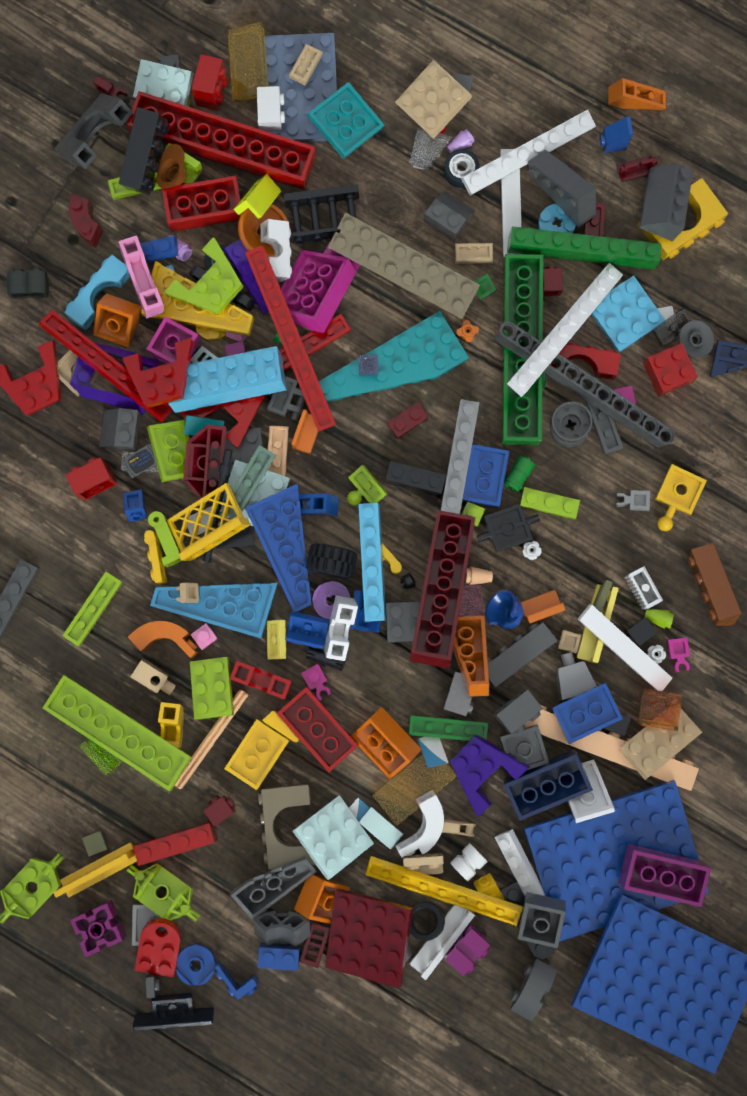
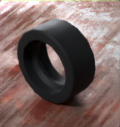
M419 902L413 905L409 933L415 939L421 941L437 938L442 933L445 925V917L442 910L431 902ZM422 909L431 910L437 918L436 927L430 933H421L414 925L415 915Z

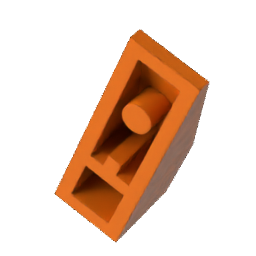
M622 78L608 87V105L622 109L664 110L666 109V91Z

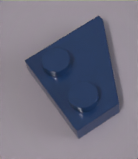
M717 341L709 377L747 368L746 345Z

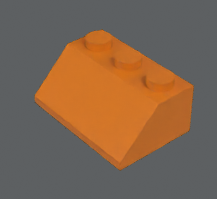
M383 707L379 708L351 735L364 753L389 779L409 764L422 750Z

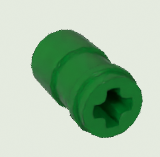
M519 456L508 478L505 479L504 486L516 493L522 489L525 480L536 466L530 457Z

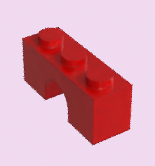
M236 661L230 679L259 689L284 700L287 699L293 683L291 680L240 661Z

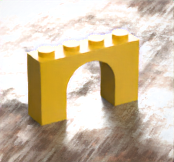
M703 178L693 183L690 187L688 203L694 210L697 218L694 228L682 231L673 241L641 229L649 242L661 243L662 260L668 257L672 259L679 253L681 248L687 249L695 242L696 238L700 237L701 239L710 233L709 230L711 228H718L725 223L724 219L728 212Z

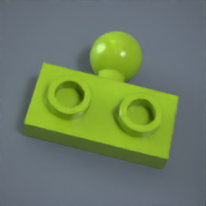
M361 465L348 477L358 489L357 491L349 492L347 495L348 503L353 506L361 503L362 496L369 503H378L388 494L364 465Z

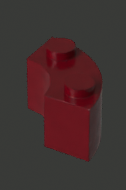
M72 193L69 200L71 222L80 237L87 244L96 248L103 231L99 224L93 221L92 214L94 208L88 199Z

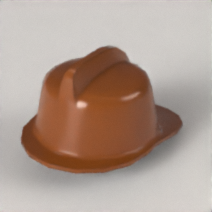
M178 144L169 145L163 152L156 177L157 184L163 189L182 185L186 179L187 171L183 165L185 158L184 150Z

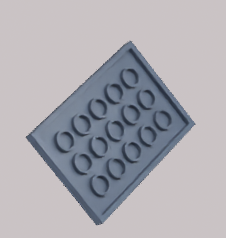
M334 33L261 36L263 87L279 86L280 94L284 93V105H281V111L285 112V123H282V130L267 132L299 142L327 141L307 115L337 91ZM308 44L322 51L323 55L307 85L304 86L290 79L289 74L303 48Z

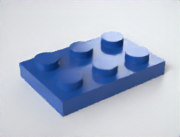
M472 444L462 501L500 507L509 451Z
M606 683L552 707L568 744L623 719Z

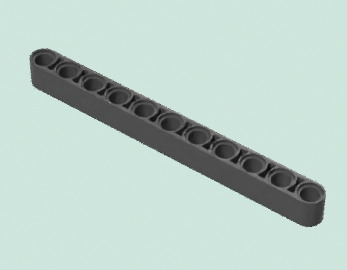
M511 322L503 323L494 333L497 342L524 360H527L542 343ZM502 329L506 330L509 336H505ZM518 340L523 341L524 347L519 345ZM557 354L553 359L556 368L549 364L543 371L655 447H663L674 441L675 435L671 428L560 354ZM566 372L571 374L572 379L567 377ZM582 382L586 383L587 389L583 387ZM598 392L602 394L603 400L599 398ZM614 403L618 405V410L615 409ZM630 413L633 415L634 421L630 418ZM645 424L649 426V431L645 428ZM661 434H662V435L664 436V438H665L664 441L661 439Z

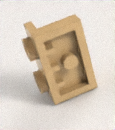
M442 853L403 857V867L408 868V870H414L426 875L443 873L444 862Z

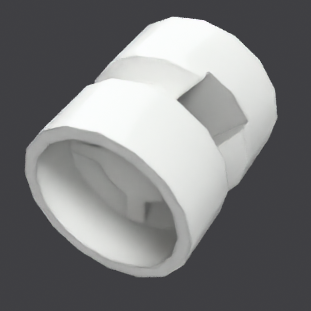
M469 843L462 850V855H457L450 863L469 881L476 874L475 870L481 869L488 861Z

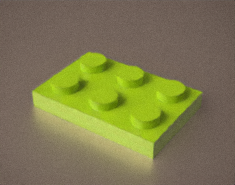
M185 420L149 425L147 427L161 482L184 478L186 442L190 439L189 435L183 434Z
M229 657L190 661L194 720L233 716Z

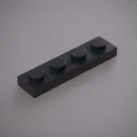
M517 881L499 889L505 901L523 907L525 896ZM527 942L535 959L540 961L555 953L552 947Z

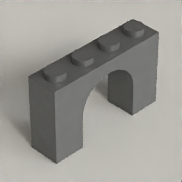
M101 93L54 149L67 162L86 169L97 156L88 146L92 136L108 124L122 127L133 112L120 98Z

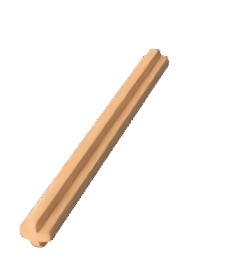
M241 689L233 698L234 715L248 697V694ZM233 716L220 717L193 754L175 787L178 789L184 787Z

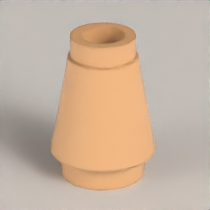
M470 566L466 570L464 583L476 585L492 582L493 573L492 571Z

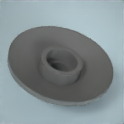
M698 320L690 321L679 332V344L683 343L688 356L701 358L711 352L714 346V334L706 323Z

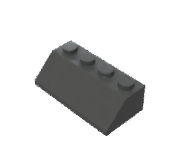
M677 163L651 167L649 169L639 228L670 241H673L684 230L693 170Z

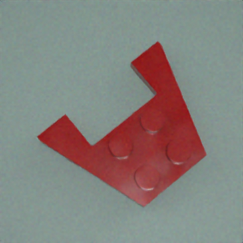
M191 338L175 342L177 361L143 370L142 356L137 353L123 357V362L143 404L147 408L183 399L188 377L186 374L187 367L191 362V348L194 347V341Z
M54 340L37 347L44 366L16 380H13L7 364L0 365V386L25 415L30 416L61 401L60 379L57 375L58 358L55 354L56 342Z
M264 395L220 404L238 422L226 434V439L237 449L240 448L241 442L265 398Z

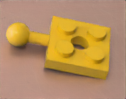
M673 464L670 465L655 500L669 506L665 516L661 517L657 523L661 531L671 530L673 527L672 517L676 509L689 516L692 514L707 480ZM677 485L685 487L686 492L684 495L677 493Z

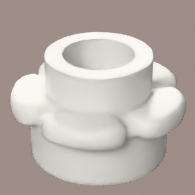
M532 541L524 544L522 552L525 557L534 560L537 556H540L541 548H539L537 542Z
M652 645L648 648L647 655L659 664L665 659L666 652L661 645Z

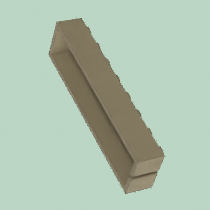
M345 212L338 226V229L341 231L340 233L335 232L328 248L463 319L480 287L479 283Z

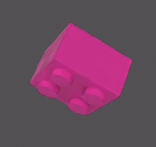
M165 317L146 350L151 356L168 364L177 361L175 342L191 338L194 341V347L191 348L190 353L192 358L201 339L197 333Z

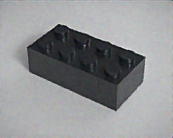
M137 107L118 183L129 190L150 195L151 191L155 188L154 177L160 167V154L164 152V137L169 132L168 120L161 114Z

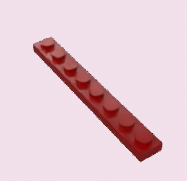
M51 310L40 321V327L161 423L173 411L168 403L147 408L143 404L128 370L54 310Z

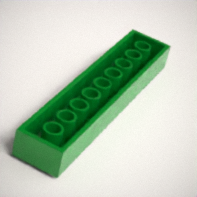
M505 254L503 261V323L511 322L540 342L543 341V255ZM502 329L503 334L509 336L508 332ZM518 340L519 345L524 347L523 341ZM503 345L501 445L539 446L542 442V374L521 397L507 383L526 360Z

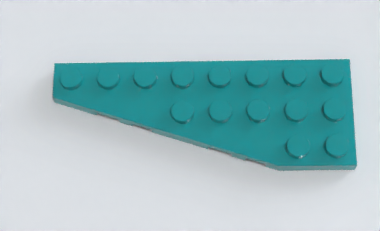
M439 311L320 380L319 384L326 401L331 402L354 395L358 396L368 392L400 387L405 384H414L428 379H437L469 360V357Z

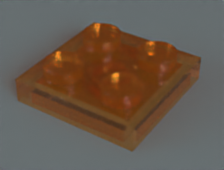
M643 688L638 725L678 731L683 695Z

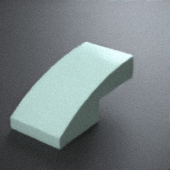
M372 807L359 821L363 827L389 849H392L403 836L401 831Z

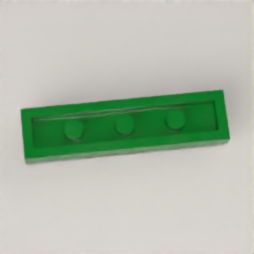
M410 715L409 735L470 741L474 736L479 735L487 740L488 723Z

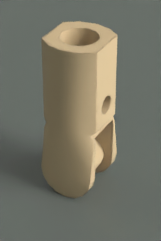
M444 819L442 832L474 837L473 829L476 824ZM461 825H466L465 832H460Z

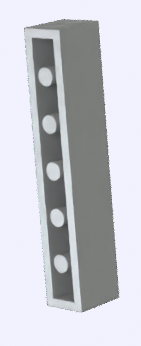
M460 400L440 511L460 514L480 402Z

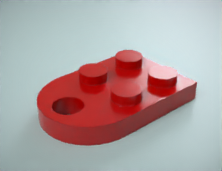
M159 918L149 921L143 927L134 971L174 978L181 942V932L175 923ZM164 927L167 929V932H160L157 928Z

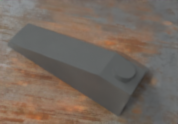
M304 857L245 881L230 892V896L253 920L317 871L308 859Z

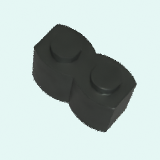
M32 268L31 271L13 269L7 272V294L10 298L14 299L48 297V275L41 268Z

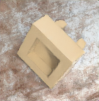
M180 583V586L176 588V590L180 591V598H176V600L180 601V603H199L198 583Z

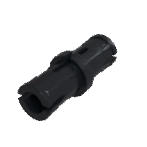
M309 647L308 652L310 653L306 655V659L322 663L324 667L327 665L340 671L343 670L344 666L340 664L344 665L346 659L345 661L326 658L324 652Z

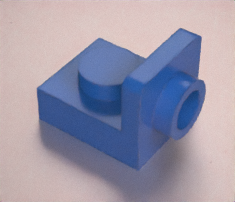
M142 489L123 493L124 512L129 522L147 519Z

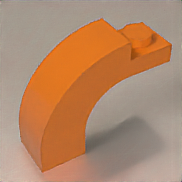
M150 622L140 626L128 636L132 643L142 652H145L154 642L160 639H171L190 658H194L198 654L195 650L197 646L190 639L186 640L191 633L171 622Z

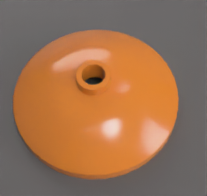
M273 204L270 205L259 219L247 208L241 213L238 221V233L243 245L248 251L263 245L267 256L274 257L273 247L268 243H262L261 236L258 235L257 231L261 233L260 224L267 219L288 221L286 216Z

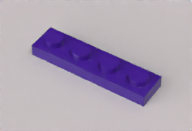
M239 239L224 248L223 251L258 308L265 315L269 310L245 254L248 251Z

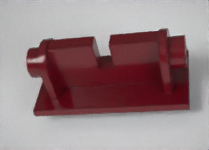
M650 155L616 164L621 182L647 176L649 169L657 164V158Z

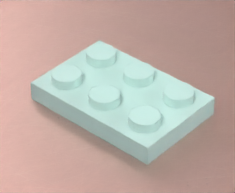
M141 59L133 97L136 98L138 91L187 106L194 73L189 70Z

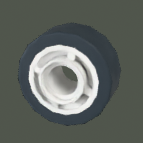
M460 149L453 151L445 160V179L456 188H466L461 179L479 169L478 158L468 150ZM464 167L466 170L460 171L457 168Z

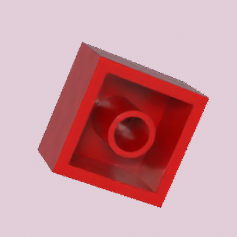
M200 55L191 88L196 106L218 111L219 104L222 105L224 100L223 90L227 88L229 77L226 76V67H224L223 59Z
M683 343L647 357L643 362L658 397L688 385L698 378Z
M97 457L88 460L87 464L82 467H73L69 470L70 473L65 475L75 496L83 501L118 484L108 463L102 458Z

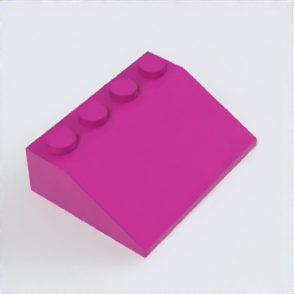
M307 250L301 251L292 267L290 278L285 280L281 287L295 324L308 330L325 332L356 274L349 258Z

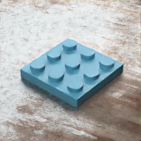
M634 276L612 289L591 313L618 353L666 321Z

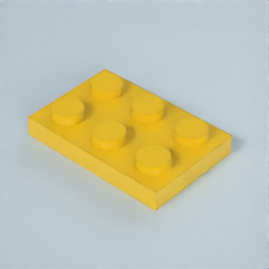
M256 719L224 769L255 790H258L290 740Z

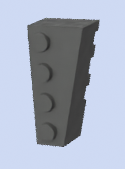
M547 150L542 151L528 161L529 176L578 227L596 216V188Z

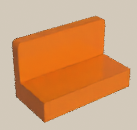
M303 409L291 445L293 449L311 455L318 430L312 415Z
M555 590L521 602L527 625L566 610L564 604L560 603Z

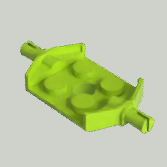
M58 853L49 862L34 857L31 858L25 867L0 891L5 910L0 914V923L3 924L10 915L26 919L31 918L53 892L61 886L57 865L64 859V856H61L62 854ZM29 882L37 884L36 892L29 891Z
M158 863L143 871L138 870L132 864L129 866L131 869L128 868L127 872L136 879L133 894L135 899L162 919L174 921L183 915H187L195 922L198 920L200 914L191 907L193 888L189 887ZM160 887L167 889V894L164 898L157 896V890Z

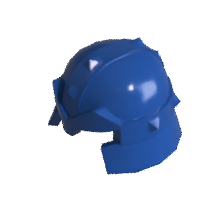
M505 589L498 591L490 598L486 606L485 616L489 624L499 625L504 630L507 628L514 629L523 619L524 609L518 597Z

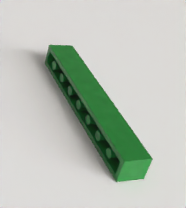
M512 226L508 237L507 253L543 255V257L600 264L611 263L617 266L654 270L660 262L661 243Z

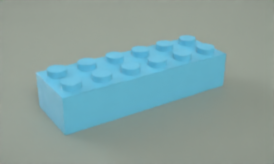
M274 346L188 364L186 372L188 377L183 399L168 402V404L177 413L286 391L282 355L278 347Z

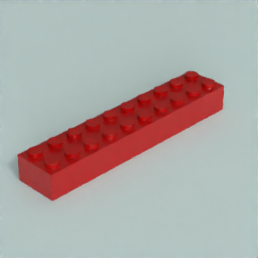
M138 91L131 110L133 114L128 118L126 124L130 135L137 107L161 114L168 120L169 132L165 135L163 141L165 146L168 143L178 144L184 152L259 176L268 174L272 180L305 190L316 159V147Z

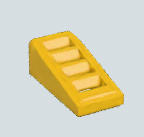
M273 710L262 720L293 742L300 740L279 717L276 710Z

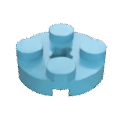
M557 204L546 207L540 214L538 222L540 230L573 233L576 224ZM555 219L561 221L560 227L552 224Z

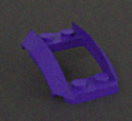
M96 343L110 356L119 359L137 354L117 347ZM141 355L143 370L159 366L158 360ZM77 356L69 384L82 398L124 409L138 410L144 415L146 410L129 396L125 397L91 388L90 385L95 369Z

